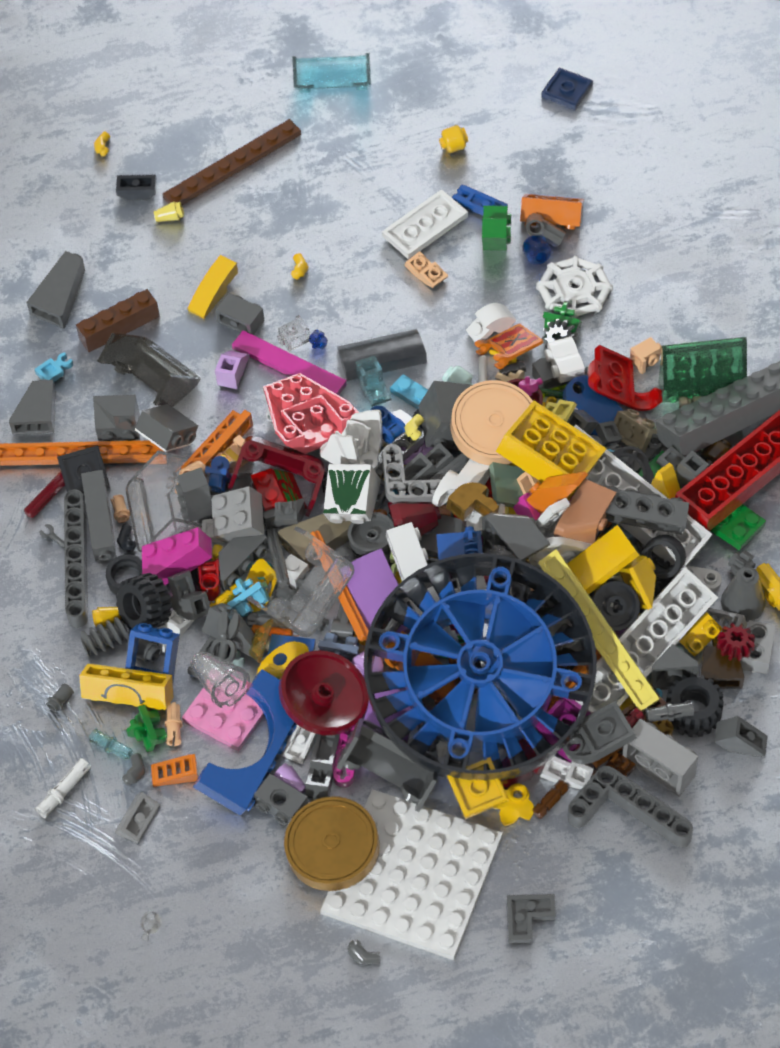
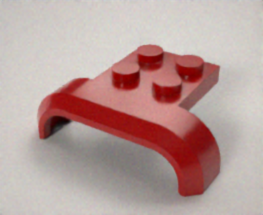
M600 344L594 349L595 359L588 366V384L594 392L638 411L651 410L662 403L661 389L655 387L649 392H635L632 359Z

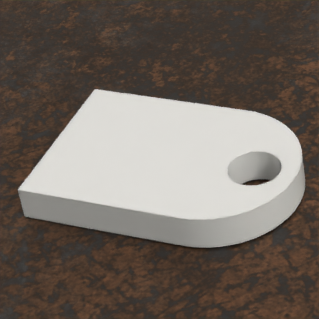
M549 537L546 539L550 542V546L529 557L531 565L541 568L538 562L557 549L566 563H568L592 544L565 537Z

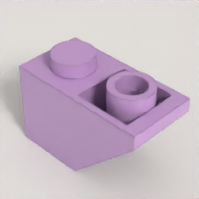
M231 350L221 354L215 369L217 385L237 389L248 362L249 354Z

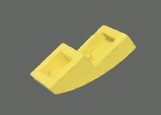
M559 400L558 403L548 402L545 408L567 422L577 404L571 401Z

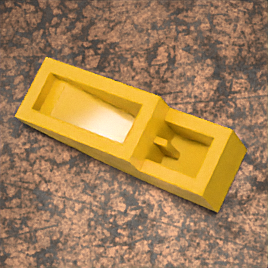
M220 255L199 284L188 306V311L205 319L227 293L228 284L238 274L237 263Z

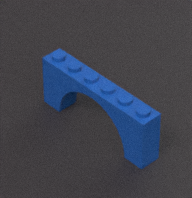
M263 669L255 676L246 692V695L259 705L267 720L269 738L263 756L256 763L239 769L222 768L209 762L203 768L193 786L196 790L238 815H241L245 810L248 812L251 810L256 801L253 798L254 793L265 781L263 779L267 772L270 774L277 762L274 758L277 753L280 755L286 747L287 743L284 742L286 736L292 735L297 727L296 723L288 716L282 706L279 696L280 680Z

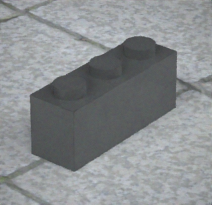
M202 468L177 475L178 485H175L183 520H188L190 527L202 524V520L213 519L209 485Z

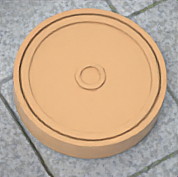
M489 380L470 386L460 394L452 410L450 429L456 446L465 456L480 464L490 465L492 462L507 465L512 463L498 454L496 450L506 432L533 402L532 399L519 387L504 381Z

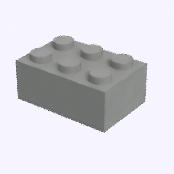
M640 719L632 728L637 739L624 745L623 756L634 762L636 769L680 797L695 777L698 756L691 748L683 747L677 743L671 735H665L660 732L654 724Z

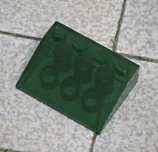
M746 337L662 345L658 381L659 388L662 390V403H676L679 401V397L692 399L694 396H707L720 388H724L737 380L747 377Z

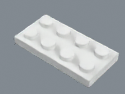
M441 189L384 229L382 237L407 259H410L468 217V211Z

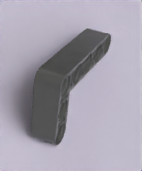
M610 766L600 767L568 806V822L575 828L584 827L605 801L609 799L675 846L686 847L692 840L693 825L688 819ZM608 778L611 781L603 782L601 779ZM627 791L630 794L622 795L620 792ZM592 794L596 795L597 798L590 799L587 796ZM646 804L649 807L644 809L639 807V805ZM580 811L583 815L577 816L574 812ZM664 817L668 821L661 822L658 820V818ZM683 830L687 834L680 835L677 833V831Z

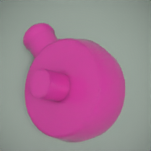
M526 376L525 380L519 382L518 387L527 393L528 396H532V393L538 390V385H542L543 381L541 378L535 380Z

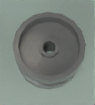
M373 512L371 521H364L362 524H350L348 538L351 550L357 555V558L382 549L384 555L391 552L386 538V531L395 528L393 521L387 515Z

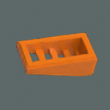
M190 754L151 764L153 787L195 782L198 779L196 755ZM189 766L190 771H185V767ZM176 768H181V773L177 774ZM167 769H172L171 776H168ZM158 770H163V778L159 779Z

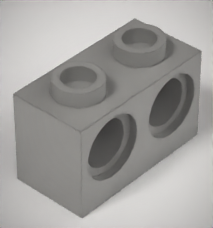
M749 620L748 628L751 629V634L760 636L761 639L755 638V649L753 652H750V655H756L758 658L751 656L745 658L742 656V669L767 674L776 625Z

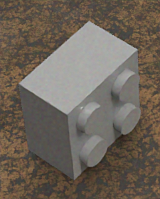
M248 486L211 496L213 534L215 538L228 544L233 538L264 535L261 493Z

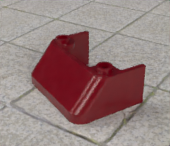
M256 436L247 437L242 444L227 490L232 491L242 459L251 462L259 461L298 474L307 481L315 483L305 516L309 517L324 476L323 461L315 456L303 454L297 450Z

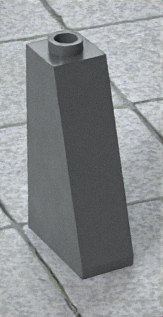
M68 251L63 253L28 299L27 306L30 315L64 329L66 327L85 273L83 258L80 255Z
M103 470L81 473L95 561L109 560L110 558L117 557L109 494Z

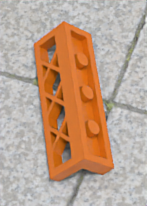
M232 410L181 466V470L195 461H200L205 466L211 468L212 460L234 443L233 439L238 435L243 437L253 426L252 414L247 410H244L241 414ZM235 418V421L229 426V423Z

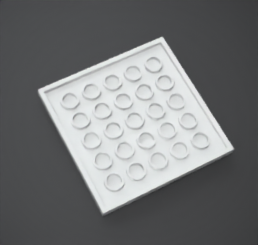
M372 789L364 808L372 816L379 835L380 849L376 864L371 872L356 885L343 890L328 891L320 910L321 914L454 960L502 840L503 833L424 806L417 812L415 811L416 803H410L404 799Z

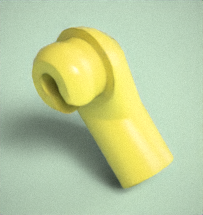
M416 414L405 425L406 435L410 436L413 441H416L422 435L418 427L424 422V419L419 414Z

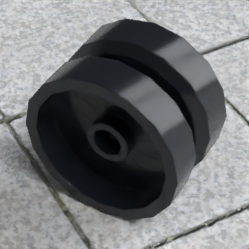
M607 580L589 594L612 630L620 631L628 628L635 622L640 610V601L637 593L631 586L620 581Z

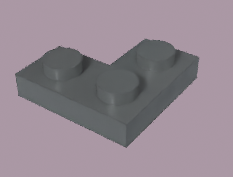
M555 894L507 895L508 943H532V920H555Z

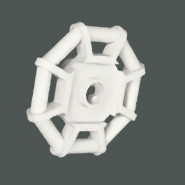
M578 256L556 263L550 262L541 280L536 284V289L540 291L546 304L545 308L550 311L554 310L555 306L562 307L561 304H558V302L562 301L563 303L569 302V306L572 305V308L569 309L575 310L574 316L567 315L571 318L594 311L600 312L607 296L613 291V285L609 283L603 271L604 267L601 264H594L580 259ZM580 267H581V268H584V269H587V270H585V272H584V271H581V270H580ZM552 275H557L556 280L549 281ZM593 276H597L600 282H596ZM571 284H575L576 286L579 285V287L572 288ZM548 289L554 290L556 295L551 298ZM601 291L598 298L595 299L593 297L594 292ZM585 302L590 303V305L576 308V305L582 304Z

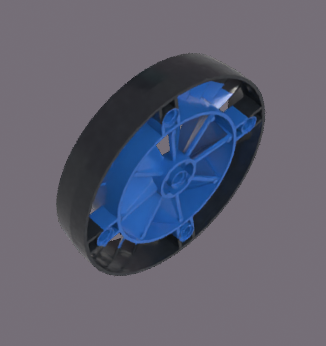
M472 553L452 556L433 562L417 570L394 588L378 609L371 623L364 650V676L369 702L380 726L393 744L414 763L427 771L445 778L448 775L465 780L486 781L500 779V781H505L525 775L539 768L560 752L573 737L590 706L595 685L597 658L591 628L583 611L571 594L557 580L539 568L519 559L497 554ZM476 576H489L486 590H477ZM500 577L506 581L504 583H497L495 579ZM458 578L461 592L455 593L451 579ZM512 581L534 589L526 604L509 595ZM434 587L440 598L438 602L434 600L428 588ZM549 599L556 606L540 618L536 611ZM409 600L423 612L421 616L406 604ZM567 617L572 627L551 636L548 628ZM391 619H394L411 631L409 635L388 631L385 628ZM484 619H489L486 639L482 640ZM453 624L466 645L462 647L443 629ZM580 640L583 647L582 651L556 656L555 647ZM387 642H394L396 644L393 648H386L384 646ZM421 651L457 659V664L414 666ZM377 656L403 662L404 671L373 672L374 658ZM481 661L486 666L484 668H476L474 664ZM587 665L588 674L557 668V666ZM460 677L462 681L428 712L421 699ZM572 681L575 682L577 686L571 689L567 688L565 686V683ZM494 684L497 685V687L500 689V691L503 693V695L506 697V699L509 701V703L512 705V707L515 709V711L518 713L522 720H519L517 718L515 713L512 711V709L510 708V706L505 701V699L503 698V696ZM404 687L406 689L404 691L383 696L380 698H375L374 695L376 693L400 689ZM475 688L478 689L475 730L473 732L466 730V723ZM553 696L583 702L572 727L546 712ZM409 706L412 707L411 710L389 723H386L384 720ZM539 722L560 739L553 746L535 729ZM421 723L423 727L407 743H404L402 739ZM435 738L448 744L444 764L424 756ZM522 738L527 739L537 754L536 757L528 760L519 744ZM506 748L511 766L502 768L498 750ZM459 749L465 751V753L457 756L453 753V750ZM471 752L483 753V761L490 757L495 769L490 770L488 763L484 764V770H467Z

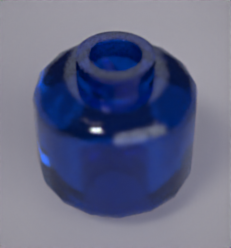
M541 235L528 237L522 245V251L531 264H542L551 256L550 245Z

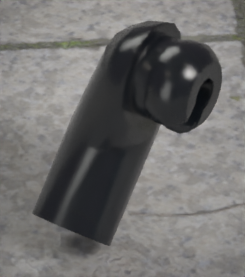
M123 524L117 538V543L124 552L130 553L135 550L136 542L129 538L132 526Z

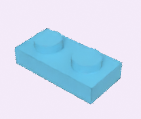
M404 374L390 387L392 394L416 409L419 408L418 405L428 389Z

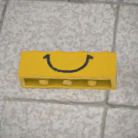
M87 664L79 675L81 698L93 701L100 700L114 704H128L135 707L145 705L156 710H166L174 698L172 675Z

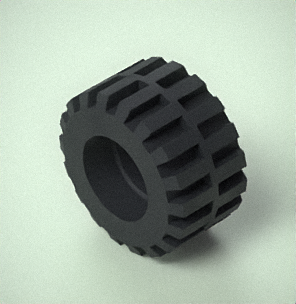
M146 573L125 579L120 583V586L117 588L118 593H116V606L119 610V616H121L127 628L131 630L140 623H147L152 625L153 628H158L169 621L172 613L171 596L161 578L158 579L157 575Z
M690 674L689 678L684 675L680 681L676 679L673 682V686L669 687L666 703H671L672 705L684 703L688 700H696L706 706L704 710L694 711L693 716L674 718V721H671L673 729H679V734L684 735V733H688V737H693V734H697L698 737H702L704 732L708 735L712 732V728L716 729L717 722L722 717L724 700L723 693L719 692L720 687L718 684L713 685L714 681L712 679L706 680L703 675L695 677V674Z

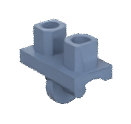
M326 633L323 641L319 640V651L333 652L350 662L359 654L357 637L348 636L346 637L345 644L337 643L338 636L336 634Z

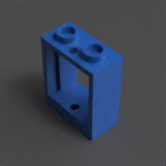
M147 623L137 624L130 630L125 669L172 675L173 681L180 634L174 633L173 630L168 628H153L152 625ZM139 638L167 645L163 672L135 666Z

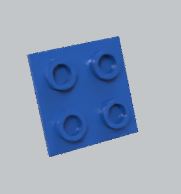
M466 527L464 532L437 534L438 559L441 560L462 554L483 553L481 531H475L474 527Z

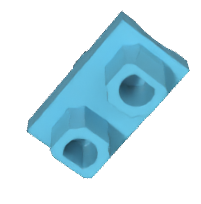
M238 578L235 581L237 587L232 590L233 594L238 596L227 604L232 609H236L241 617H246L254 611L248 601L254 598L258 606H261L270 600L266 591L269 586L266 582L261 583L260 581L251 586L253 581L250 578L245 582Z

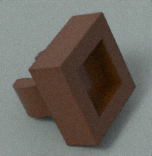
M616 752L605 766L613 767L628 778L635 769L636 764L619 752Z

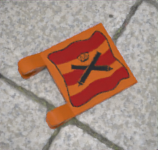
M519 323L487 340H477L475 346L480 348L476 350V353L481 356L486 354L491 347L499 352L493 357L498 362L494 365L498 369H503L510 360L544 342L543 339Z

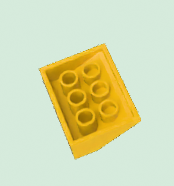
M533 401L506 432L496 452L542 483L547 477L584 471L589 475L607 448L536 401ZM579 486L567 497V500L573 497Z

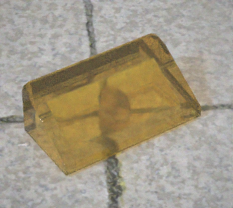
M269 619L255 631L249 649V655L259 664L262 662L273 625L272 619Z

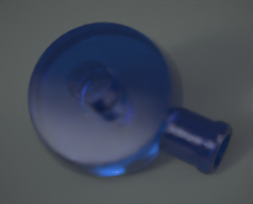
M316 329L310 334L309 342L312 344V348H325L328 339L324 336V332Z

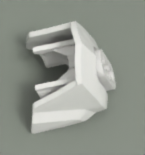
M366 410L354 413L351 419L347 420L346 428L342 434L336 431L321 446L320 456L332 464L371 465L376 472L378 467L377 457L382 445L381 411Z

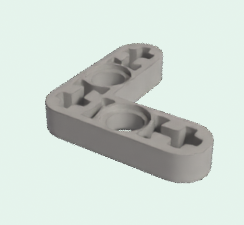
M396 444L385 446L382 454L387 499L392 503L432 502L436 488L441 480L405 481L401 448ZM390 452H393V454L395 455L393 463H391V455L389 454ZM390 470H397L400 475L398 477H391L388 472ZM416 487L421 488L424 493L415 495L412 493V489ZM397 489L399 495H395L393 490Z

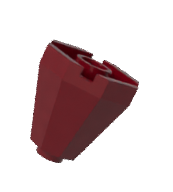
M388 502L394 527L412 522L413 527L418 528L421 536L436 527L438 520L441 519L439 507H434L432 502Z

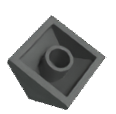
M672 644L652 665L650 684L654 690L656 688L668 690L670 686H673V682L676 679L680 681L684 675L689 678L690 674H695V677H697L698 662Z

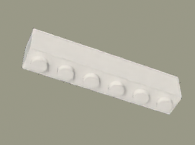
M412 522L386 531V538L402 581L417 570L427 566L428 554L425 548L421 549L419 543L421 535L418 528L413 527ZM434 587L428 588L434 600L438 602L440 598ZM409 600L411 608L421 616L423 612ZM450 626L443 629L459 643L455 630L451 631Z

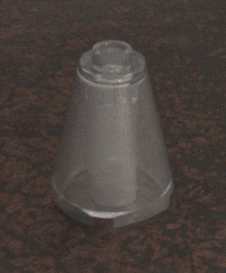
M200 651L192 657L190 666L213 703L218 707L223 708V705L233 706L245 695L247 691L245 688L247 681L250 683L249 673L245 669L206 651Z

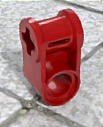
M219 558L215 561L204 562L198 567L201 591L207 593L209 601H214L221 595Z

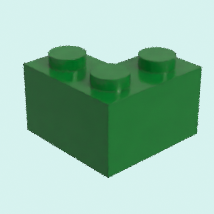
M508 206L483 207V250L507 251V244H511L512 213H508Z

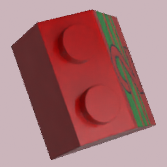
M270 468L250 475L252 488L262 494L263 512L275 508V503L296 501L303 498L292 473Z

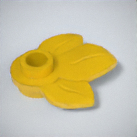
M519 783L511 785L508 790H505L509 801L494 807L495 809H500V820L505 826L514 824L519 817L530 820L534 814L532 811L534 805L529 800L528 788ZM515 794H521L522 797H521V798H515L514 795H515Z

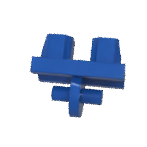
M223 456L215 457L211 462V468L205 467V474L209 478L208 485L212 488V492L225 493L227 483H230L232 477L229 472L230 463Z

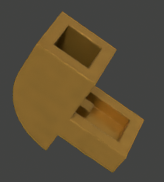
M470 482L459 486L448 497L446 509L464 521L473 510L485 516L489 513H498L499 506L494 499L486 497L488 487L480 483Z

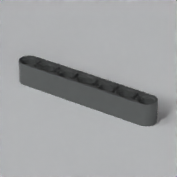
M73 489L64 496L65 611L69 624L72 627L80 628L86 625L88 621L87 512L82 492Z

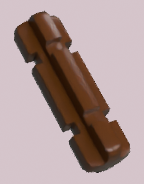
M558 780L554 788H551L540 800V803L534 806L532 809L534 815L542 819L547 814L546 811H549L560 800V796L568 791V784L563 780Z

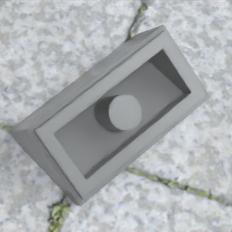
M143 792L137 794L116 828L115 833L138 843L161 804Z

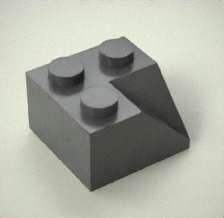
M136 395L93 396L95 430L98 441H130L140 439V433L135 431L140 417Z

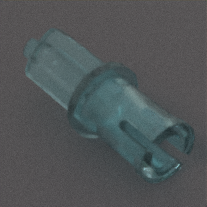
M94 729L89 737L91 743L102 747L106 753L111 752L123 760L130 759L133 753L130 747L117 741L116 737H110L98 729Z

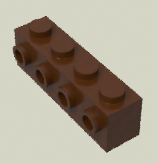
M148 289L137 292L133 296L76 324L79 340L88 353L159 318L158 304Z

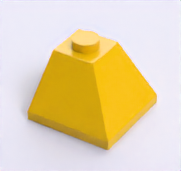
M640 555L622 568L619 573L624 583L631 586L637 593L640 608L649 610L653 607L656 581L655 566L650 558L647 559L646 556Z

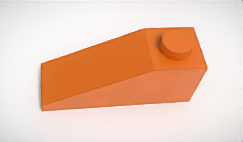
M584 471L547 477L542 483L537 481L530 488L529 491L532 494L526 501L542 515L548 506L567 498L588 474Z

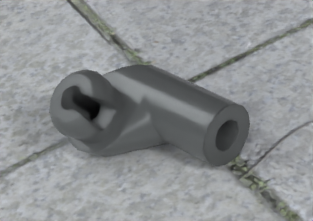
M139 753L130 756L132 767L122 777L126 785L137 783L145 774L142 756Z
M350 941L347 948L348 953L356 963L380 964V952H367L360 941Z

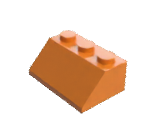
M524 194L521 202L520 221L526 225L527 217L530 214L538 213L555 226L564 225V229L575 230L576 226L580 227L584 199ZM533 222L530 226H536L538 222Z

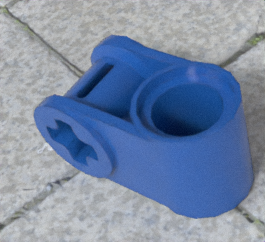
M378 405L370 409L381 411L382 439L387 444H391L405 432V423L385 407Z

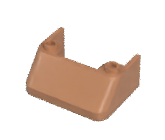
M584 479L571 499L569 507L559 519L554 530V537H565L591 544L596 542L598 532L600 530L603 531L607 525L606 511L615 498L616 492Z

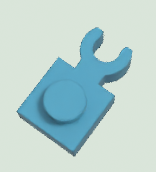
M64 352L58 356L56 361L50 358L34 370L41 380L46 379L55 382L64 376L63 370L73 367V360L69 359L67 362H63L67 359V355Z

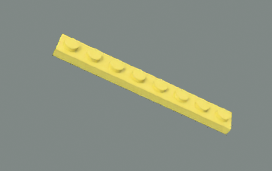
M556 549L541 559L538 564L543 571L557 580L580 606L591 628L595 647L637 708L643 712L646 708L660 700L559 551Z

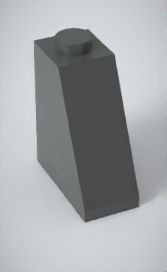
M42 379L31 382L9 419L13 435L54 433L56 389L53 380Z

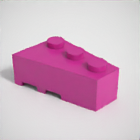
M197 527L142 546V574H155L158 576V579L161 578L164 585H167L169 583L168 577L183 570H190L191 572L212 558V539Z

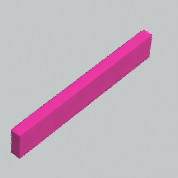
M244 330L232 343V349L249 354V357L289 377L301 373L337 395L347 385L345 379Z

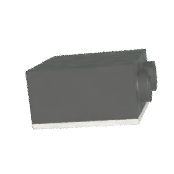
M165 404L142 410L135 431L167 452L191 445L196 438V431L199 425L171 405Z

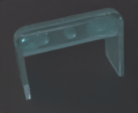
M366 53L365 56L297 58L292 56L294 89H299V93H310L311 89L356 87V90H368V86H372L370 53Z

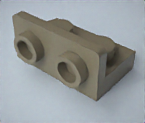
M632 409L617 412L614 422L622 437L621 442L628 446L637 447L645 453L652 435L657 434L655 422L641 418L639 413Z

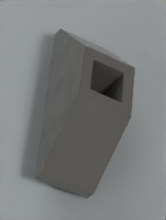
M265 535L233 538L219 552L220 580L223 591L229 590L238 578L245 572L250 571L253 564L259 558L266 555L269 547Z

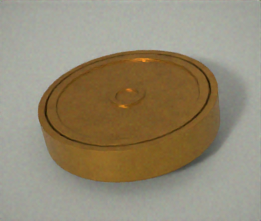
M325 797L306 804L292 817L285 832L284 848L292 871L303 883L318 890L338 891L356 885L371 872L378 859L380 841L375 822L363 806L343 797Z

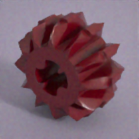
M732 622L730 628L724 626L722 632H719L717 635V648L721 650L722 657L729 655L730 661L733 657H736L740 662L742 656L748 658L750 652H753L755 649V635L751 634L750 628L743 629L742 623L739 627H736Z

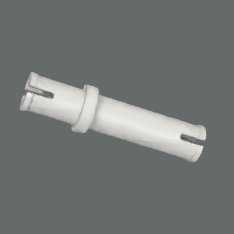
M80 758L61 781L47 792L48 795L35 808L40 816L47 818L51 811L64 801L67 793L91 769L86 760Z

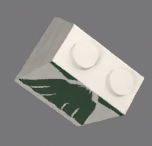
M329 464L323 514L330 522L342 523L343 521H351L355 524H362L364 521H371L381 479L371 465Z

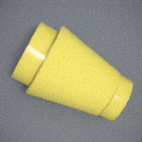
M174 201L155 210L154 216L156 222L178 221L184 217V211L181 202L176 203Z

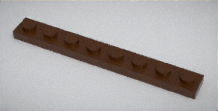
M291 119L284 121L162 193L163 199L168 204L174 201L176 203L181 202V205L186 204L301 136V129Z

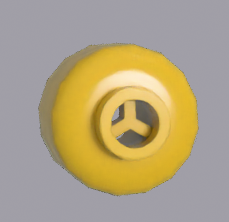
M459 125L443 129L441 131V138H439L442 150L446 149L450 154L465 149L466 143L469 142L464 127L461 128Z

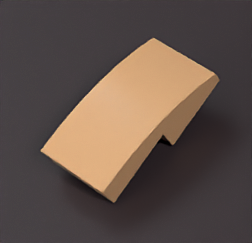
M420 251L406 261L404 265L414 276L431 288H434L448 277L435 261L431 263Z

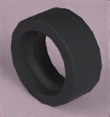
M667 534L652 538L644 546L641 556H646L647 559L650 558L654 563V573L658 579H669L676 575L684 566L686 560L685 548L682 543L675 537ZM664 545L672 550L676 560L673 567L665 569L655 563L652 558V550L655 546Z
M131 554L120 555L109 562L106 568V580L110 591L115 595L118 593L117 588L120 584L115 582L114 576L119 570L135 568L142 575V560L139 557Z

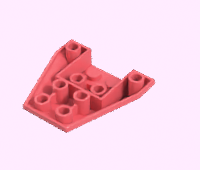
M301 373L263 387L275 433L286 446L303 454L321 448L336 431L342 434L346 428L347 420H350L354 413H359L349 401Z

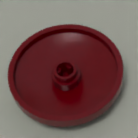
M309 651L300 654L287 665L279 682L280 700L288 716L297 725L315 734L338 735L349 731L363 717L368 706L369 698L363 675L353 663L333 652Z

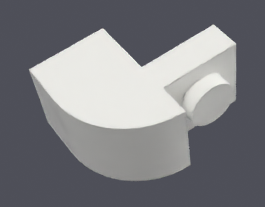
M491 303L475 313L477 318L466 331L474 342L486 340L494 331L501 333L509 329L515 323L516 318L506 306L499 303Z

